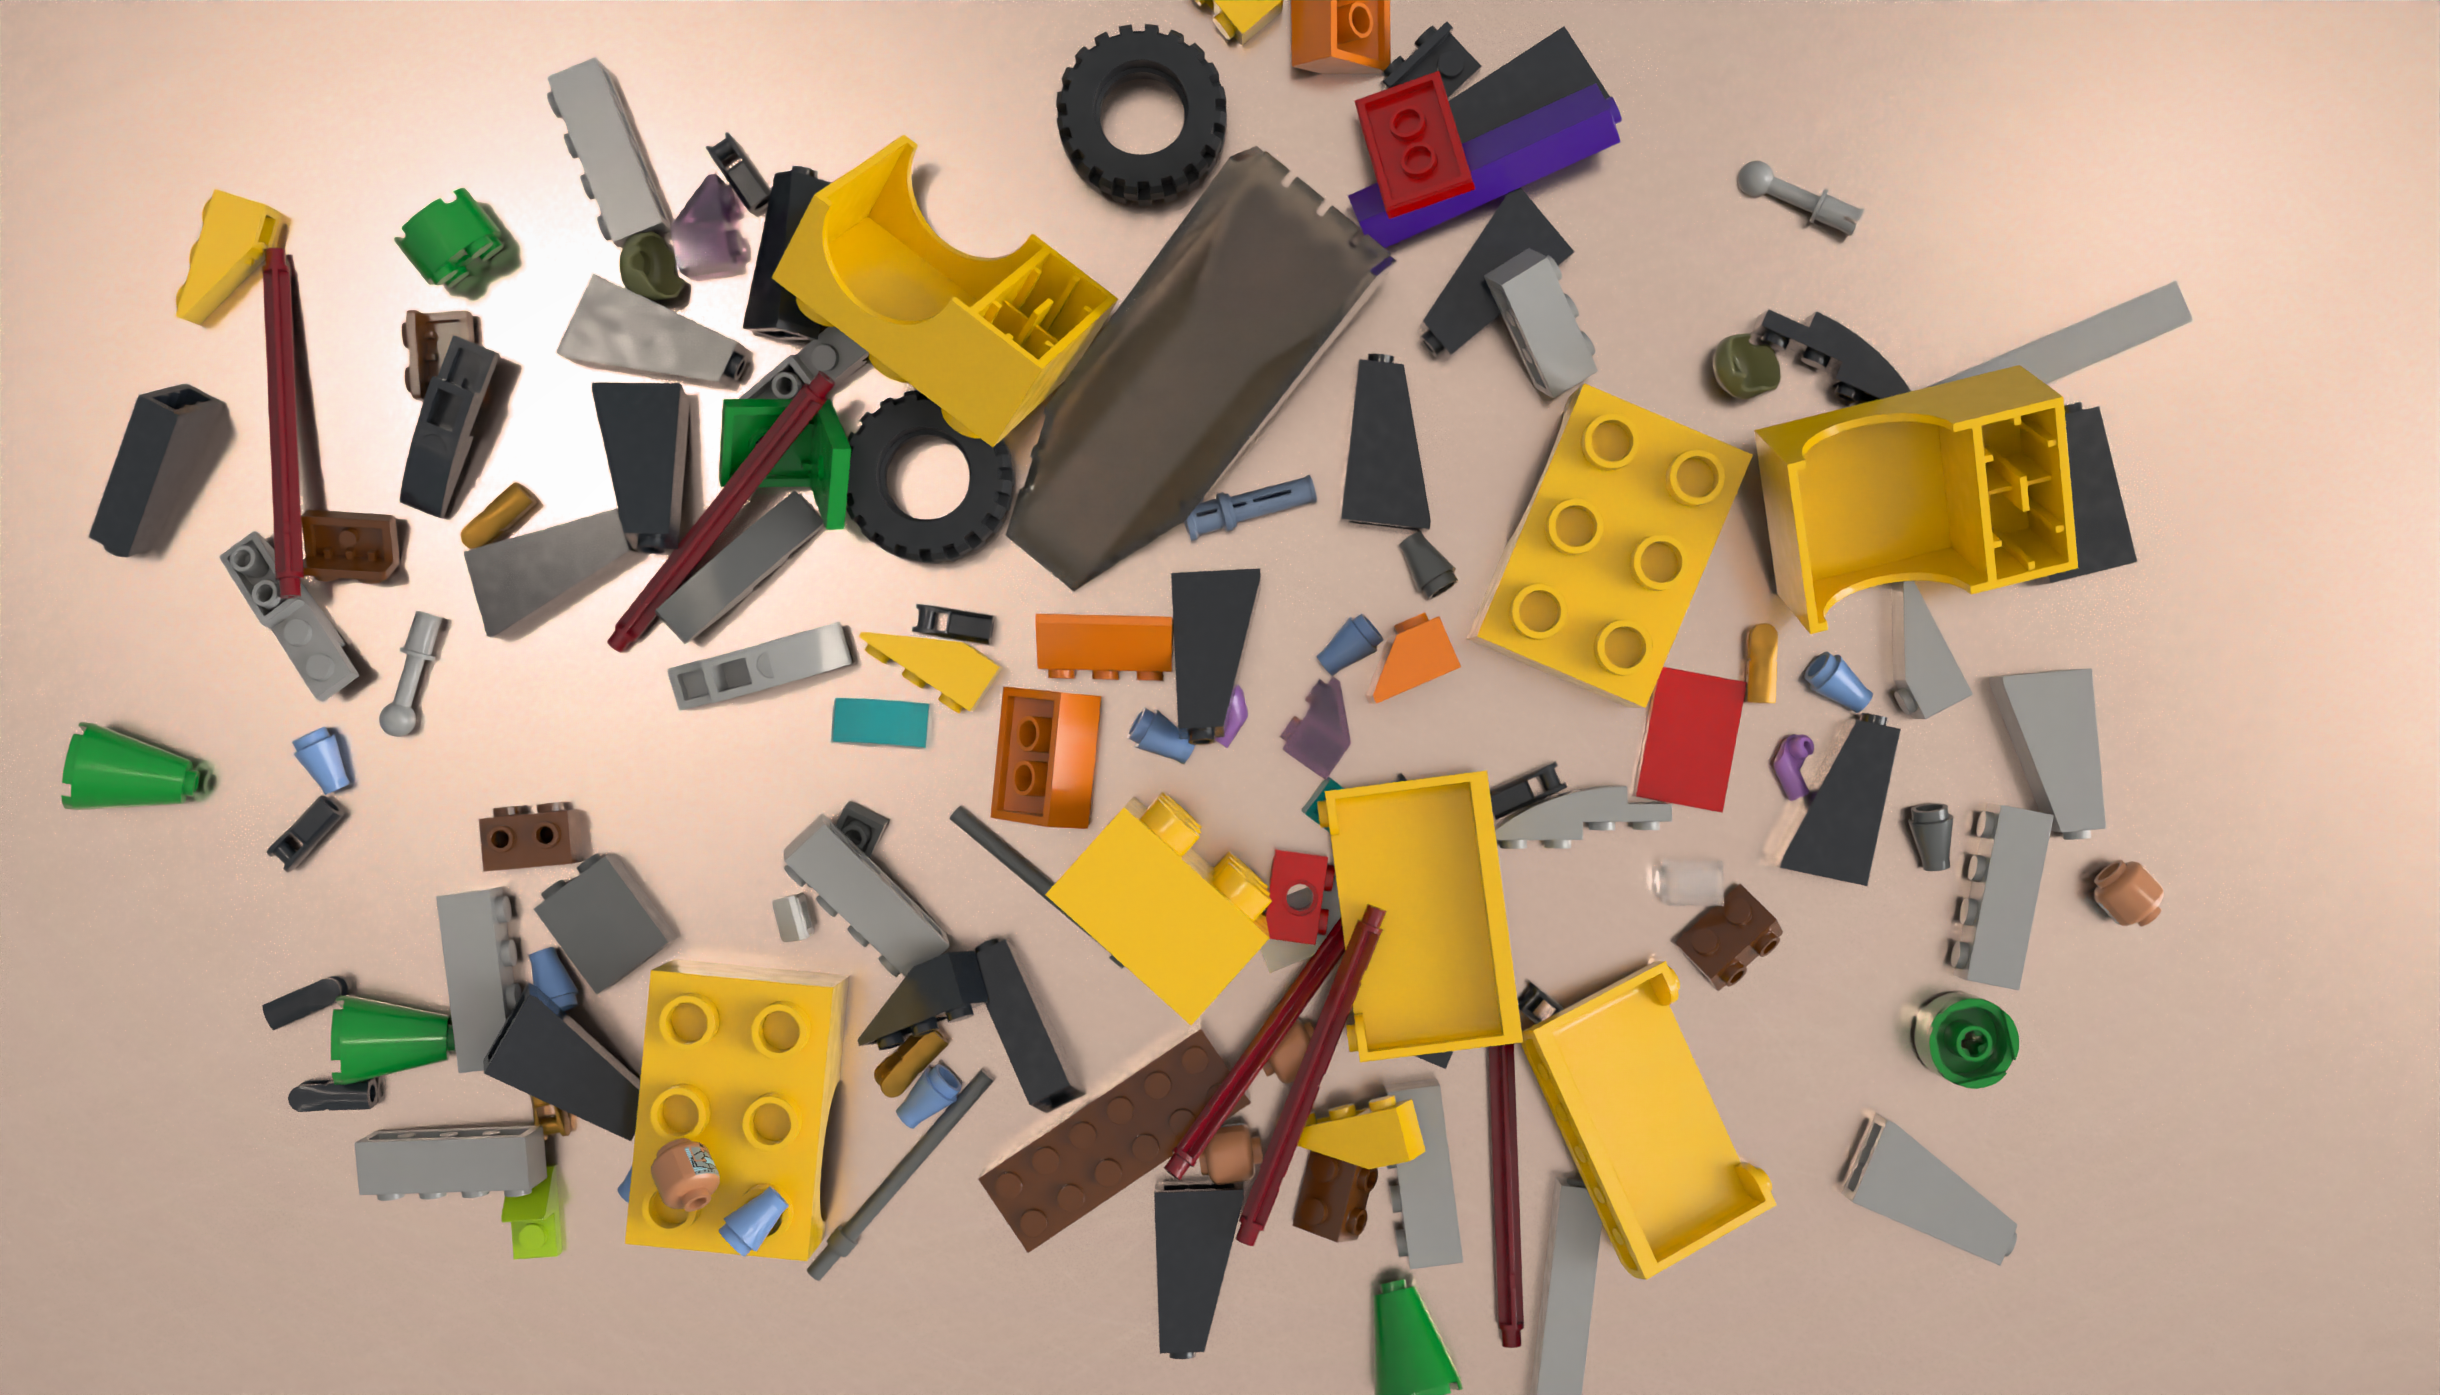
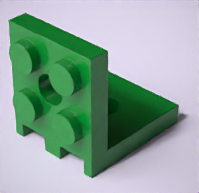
M723 399L718 480L721 488L726 485L755 448L756 442L761 437H764L793 399ZM827 399L759 487H810L826 530H844L851 447L831 399Z

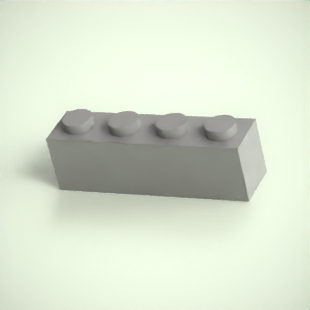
M593 57L546 76L552 90L546 93L548 103L557 119L562 117L568 130L567 133L562 135L564 143L571 157L574 160L579 158L585 173L579 175V179L590 201L595 199L601 215L596 216V222L604 239L607 242L612 240L614 244L622 249L625 241L634 234L653 231L660 236L672 231L607 68L597 57Z
M1988 803L1986 811L1981 812L1977 823V836L1981 837L1978 854L1972 856L1968 869V878L1972 881L1969 898L1963 900L1960 909V923L1964 924L1961 940L1955 943L1951 955V965L1955 968L1954 976L1968 981L2020 990L2054 815Z
M823 813L783 850L784 862L787 864L784 870L790 878L801 887L807 883L819 894L816 897L818 904L832 917L839 913L850 924L847 930L851 936L863 947L871 944L881 954L878 958L880 963L893 976L897 977L899 974H902L906 977L914 966L940 956L950 946L946 932Z
M502 886L436 896L458 1073L484 1070L483 1060L522 994L519 984H514L512 966L516 965L517 951L514 941L512 939L509 940L507 922L511 920V904L509 898L503 896Z
M1437 1079L1384 1085L1385 1096L1395 1095L1396 1102L1412 1099L1426 1152L1409 1162L1387 1166V1169L1395 1168L1397 1185L1389 1186L1393 1213L1401 1212L1403 1229L1395 1230L1398 1256H1407L1410 1270L1463 1263L1440 1084Z
M543 1125L374 1131L354 1143L359 1195H377V1199L380 1201L396 1200L404 1197L405 1194L419 1193L420 1199H437L446 1196L449 1192H461L463 1198L482 1197L488 1195L489 1191H504V1196L518 1197L530 1194L533 1187L547 1178Z

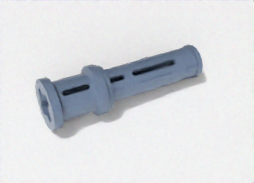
M1306 475L1303 478L1267 486L1232 497L1228 493L1224 494V492L1216 494V499L1193 505L1183 502L1180 503L1186 531L1191 542L1197 540L1200 534L1223 528L1226 532L1234 530L1233 528L1237 527V522L1308 503H1316L1317 495L1311 476Z

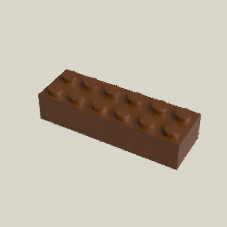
M1200 1022L985 1167L978 1180L1027 1253H1029L1172 1157L1173 1148L1177 1147L1232 1070V1066L1203 1023ZM1248 1090L1243 1094L1226 1120L1251 1104V1094Z

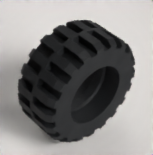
M1132 24L1119 26L1120 34L1109 37L1105 31L1094 38L1096 45L1091 49L1083 46L1075 55L1076 63L1073 68H1066L1061 78L1063 87L1061 91L1057 92L1056 99L1058 112L1056 121L1066 156L1069 157L1075 172L1081 179L1085 178L1090 183V187L1100 195L1106 192L1112 195L1113 201L1127 204L1128 200L1138 201L1139 206H1152V200L1163 198L1164 202L1168 203L1176 200L1177 193L1185 189L1191 192L1199 185V179L1203 174L1209 175L1216 165V157L1223 149L1227 127L1225 90L1220 84L1219 73L1214 63L1206 61L1205 51L1196 43L1190 46L1186 44L1183 34L1172 29L1168 35L1159 33V25L1145 24V31H1133ZM1135 79H1152L1168 85L1178 94L1184 108V123L1179 136L1166 148L1151 154H1131L1116 148L1106 138L1101 127L1100 113L1106 97L1119 85Z
M918 390L906 391L903 397L893 399L890 396L879 402L881 407L873 413L867 411L859 419L862 423L856 433L850 432L847 438L851 447L847 491L848 508L846 510L851 520L857 523L861 529L860 532L869 541L878 545L882 550L912 562L939 564L940 561H954L963 558L964 554L973 549L977 551L986 544L985 540L993 532L997 533L1003 524L1001 520L1006 510L1009 511L1012 504L1011 492L1012 486H1015V472L1012 470L1011 460L1013 459L1005 441L1002 439L994 447H991L981 438H971L958 433L945 421L941 408ZM923 436L940 437L956 445L963 453L970 473L969 487L963 501L952 512L936 519H918L907 515L894 503L887 487V471L895 453L910 440Z

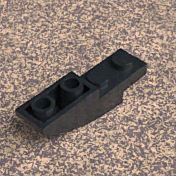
M1768 309L1759 315L1752 332L1762 336L1761 342L1764 345L1767 344L1772 349L1786 351V348L1802 354L1801 360L1812 367L1825 370L1827 366L1831 367L1832 369L1825 384L1835 388L1834 394L1847 402L1859 404L1860 400L1867 403L1911 392L1895 368L1875 348L1844 325L1818 311L1808 316L1804 324H1801Z
M453 335L438 377L432 376L418 416L405 464L399 503L439 519L444 518L474 438L470 435L499 358V352Z

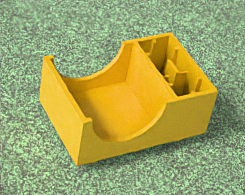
M902 135L814 194L772 279L796 296L799 309L809 319L824 326L836 327L869 352V359L872 365L882 375L897 382L909 383L941 408L943 418L955 431L967 437L981 438L991 447H994L1072 374L1119 299L1035 234H1031L1016 251L995 258L969 255L946 243L929 226L917 205L912 188L911 175L913 158L918 145L906 135Z
M2020 365L1754 430L1777 594L1810 634L1828 630L1825 616L1828 610L1839 600L1857 591L1877 585L1902 581H1934L1957 586L1972 595L2078 568L2064 398Z
M1584 383L1567 400L1562 412L1564 413L1563 421L1546 467L1518 527L1505 546L1466 639L1625 707L1646 708L1753 454Z
M1162 791L1148 808L1134 796L1045 895L1188 1024L1192 1025L1270 939L1266 916L1263 912L1272 902L1268 897L1270 895V892L1267 890L1269 886L1230 851L1215 867L1198 854L1192 846L1201 837L1199 834L1201 833L1200 829L1202 826L1165 792Z
M673 959L651 970L625 1244L741 1255L722 1237L718 1230L726 1223L724 1220L726 1216L759 1196L771 1186L786 1200L789 1207L781 1214L757 1252L751 1250L746 1256L799 1261L809 1260L825 1238L826 1220H822L820 1211L821 1166L830 1106L835 1088L840 1081L850 975ZM681 1138H687L705 1145L710 1152L720 1177L719 1186L711 1195L710 1202L703 1208L691 1212L685 1211L684 1208L673 1209L666 1206L660 1197L651 1174V1166L657 1158L658 1150L667 1143Z

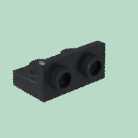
M1447 21L1438 30L1433 25L1429 27L1415 41L1414 45L1418 49L1406 60L1402 56L1397 57L1383 71L1382 76L1385 80L1382 82L1380 91L1439 71L1449 100L1480 71L1482 66L1452 35L1453 27Z

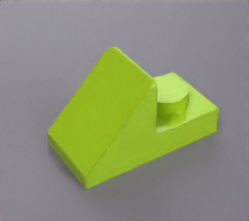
M556 1165L546 1166L547 1178L533 1187L530 1194L518 1197L505 1196L501 1221L511 1222L514 1260L557 1257L562 1253Z

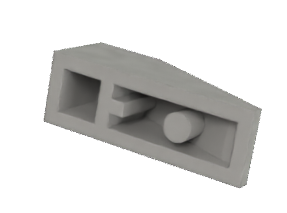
M1893 582V680L1898 688V691L1895 692V698L1906 715L1911 714L1913 719H1928L1972 696L1973 693L1915 582Z

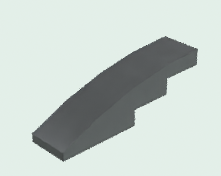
M794 490L693 575L656 609L655 613L684 645L688 644L753 591L755 585L787 561L793 551L820 531L824 525L823 520Z

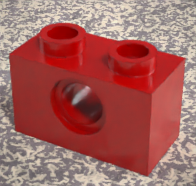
M1274 847L1268 889L1270 892L1268 897L1272 902L1265 910L1270 939L1316 945L1317 935H1326L1329 909L1321 908L1323 892H1332L1335 866L1328 865L1327 854ZM1297 884L1306 885L1312 891L1310 903L1303 908H1295L1287 902L1289 889Z

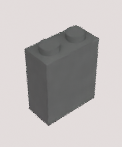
M599 853L589 857L576 868L580 875L567 884L561 879L540 894L544 901L533 908L596 995L610 989L678 939L616 853L606 855L603 858Z

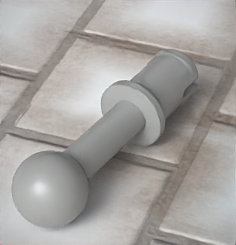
M1763 161L1748 162L1742 167L1738 175L1739 186L1747 195L1761 196L1768 193L1811 212L1812 216L1809 222L1814 223L1816 219L1848 233L1847 235L1849 236L1853 235L1857 224L1846 220L1844 216L1859 222L1864 212L1862 208L1859 209L1829 195V190L1824 189L1820 197L1774 177L1771 167Z
M415 610L405 645L399 648V652L407 654L394 700L386 705L379 715L380 727L390 736H405L415 726L416 715L411 705L424 661L435 660L436 656L431 654L443 619L441 616Z

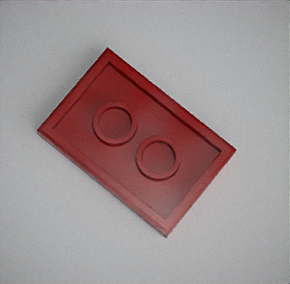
M1439 71L1354 101L1389 219L1475 190Z
M1663 667L1652 693L1633 796L1723 813L1747 682Z

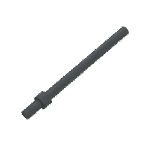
M961 805L953 812L949 818L952 822L1095 940L1045 895L1054 885L1052 881ZM1112 954L1110 955L1109 959L1121 969L1125 967Z
M981 1069L957 1096V1101L952 1103L847 1224L844 1227L838 1226L826 1240L828 1243L826 1248L806 1269L812 1278L820 1281L841 1256L846 1258L858 1244L857 1238L995 1081L991 1075Z

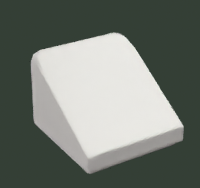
M801 892L772 901L780 937L783 942L799 941L813 935L814 928L805 894Z

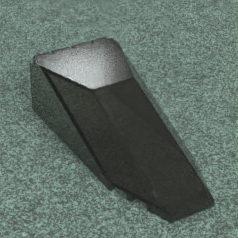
M1258 146L1229 157L1044 409L1043 414L1046 415L1038 443L1032 448L1030 457L1033 459L1024 487L1019 490L1005 536L1072 591L1077 590L1127 556L1145 547L1154 539L1189 518L1370 298L1397 262L1387 249L1368 234L1356 246L1352 239L1358 233L1360 227L1333 205L1326 211L1323 217L1316 212L1326 199L1298 176L1291 182L1288 188L1283 186L1282 183L1291 170L1269 152H1264Z

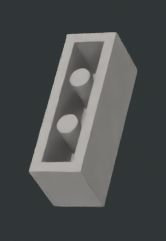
M1528 248L1484 275L1535 388L1554 399L1598 372L1592 358L1596 353L1595 347L1587 334L1579 329L1575 320L1579 316L1578 309L1570 296L1563 293L1558 280L1562 279V274L1551 256H1545Z

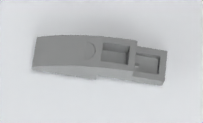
M827 327L819 334L818 340H812L797 354L787 356L738 399H793L805 383L810 384L819 371L824 372L833 379L835 385L832 389H834L867 362L865 358L869 356V352L836 327Z
M252 531L218 556L261 625L272 630L315 699L325 702L359 677L358 672L342 649L346 644L304 585L301 583L300 598H280L279 581L275 578L274 549L259 532Z
M837 621L676 665L666 670L678 710L682 711L850 665L852 660L841 622Z
M1624 785L1593 786L1570 790L1546 797L1502 819L1494 825L1496 840H1500V848L1504 849L1527 848V840H1544V848L1562 849L1571 848V840H1583V822H1589V830H1615V822H1633V830H1660V822H1672V804L1667 802H1628L1627 786Z

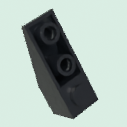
M948 952L914 966L858 1038L859 1046L877 1044L879 1051L891 1049L904 1044L903 1036L910 1033L913 1034V1037H918L939 1030L938 1022L947 1019L948 1023H954L974 1016L973 1008L989 1002L975 952Z

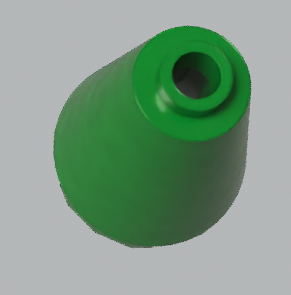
M80 722L78 724L84 733L83 735L73 734L62 776V783L71 784V797L61 795L62 804L65 809L91 810L184 804L187 796H195L200 773L197 770H192L191 760L93 722Z
M350 995L336 996L335 1001L343 1009H333L331 1061L340 1060L341 1072H332V1079L335 1085H347L448 1061L450 1051H456L453 1026L450 1025V1017L448 1015Z
M1406 1279L1380 1284L1381 1293L1373 1295L1374 1395H1446L1451 1393L1450 1389H1463L1461 1377L1417 1286L1407 1287Z

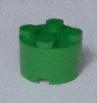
M464 187L452 191L457 199L446 204L439 197L422 208L400 228L406 236L395 235L393 238L394 243L428 285L440 286L444 283L447 288L458 284L469 274V271L466 269L468 264L477 257L485 261L498 253L504 246L499 240L500 230Z
M1956 992L1936 998L1919 1011L1915 1028V1045L1922 1062L1933 1073L1956 1085L1979 1089L1996 1084L2007 1074L2006 1071L2012 1061L2016 1060L2019 1052V1034L2012 1018L1999 1006L1972 994ZM1969 1032L1972 1034V1038L1965 1040L1966 1048L1961 1046V1040L1965 1039V1034Z

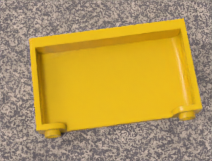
M1487 770L1325 791L1326 800L1317 801L1320 828H1330L1345 950L1357 920L1362 919L1367 904L1386 911L1380 926L1383 931L1368 968L1363 975L1361 986L1353 1003L1355 1024L1346 1025L1349 1052L1358 1051L1360 1062L1523 1042Z
M1666 961L1653 962L1522 1031L1523 1042H1521L1527 1059L1621 1264L1633 1277L1645 1280L1777 1205L1771 1193L1772 1183L1766 1172L1759 1167L1755 1168L1749 1163H1741L1670 1008V1004L1678 1000L1680 981Z

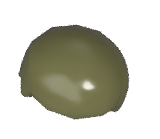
M652 231L634 234L625 241L619 256V272L626 289L649 300H662L677 297L685 286V280L676 274V266L681 258L668 248L664 238Z
M1750 333L1736 334L1724 338L1719 342L1713 356L1712 365L1718 384L1725 392L1738 399L1761 397L1776 390L1781 381L1780 364L1773 349L1767 344H1751L1749 342L1751 338Z

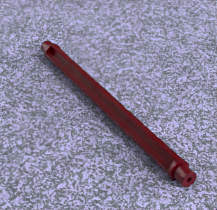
M282 248L265 249V265L262 266L275 578L279 581L280 598L295 599L301 597V580H304L291 277L290 267L286 265V250Z
M819 371L810 384L805 383L685 535L679 543L678 549H674L615 624V631L607 640V644L613 650L623 653L631 642H636L656 617V609L675 593L827 401L826 395L835 385L831 377Z
M1367 904L1362 919L1357 920L1260 1166V1172L1254 1181L1239 1221L1241 1225L1235 1239L1245 1245L1254 1246L1259 1232L1265 1229L1279 1193V1187L1287 1173L1319 1092L1321 1081L1327 1072L1361 986V980L1383 931L1380 926L1386 911L1376 906Z
M1341 917L1177 1147L1173 1148V1155L1164 1169L1176 1179L1180 1180L1190 1166H1195L1196 1160L1346 951Z
M1513 1043L1488 1047L1498 1329L1501 1330V1344L1506 1348L1521 1346V1330L1524 1328Z

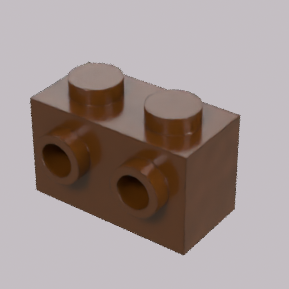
M564 801L537 804V812L524 814L520 812V805L492 808L493 816L478 818L483 872L565 865L583 861L579 809L565 810Z

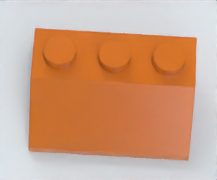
M1291 0L1292 67L1320 74H1382L1391 64L1390 0Z
M1426 612L1394 625L1397 634L1387 638L1365 694L1368 704H1377L1461 667L1440 616L1429 620Z
M1035 614L1038 669L1048 670V678L1075 679V670H1091L1092 679L1119 680V671H1136L1137 680L1163 681V672H1173L1174 626L1172 617Z
M1003 686L990 818L1044 827L1088 829L1101 696Z

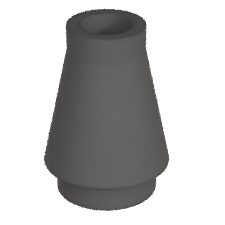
M1421 531L1410 535L1399 544L1407 560L1418 592H1424L1429 600L1446 592L1458 582L1454 574L1456 568L1425 538Z
M1931 803L1913 807L1911 809L1912 818L1908 820L1922 859L1923 870L1942 871L1950 868L1949 857L1954 816L1949 814L1948 805Z

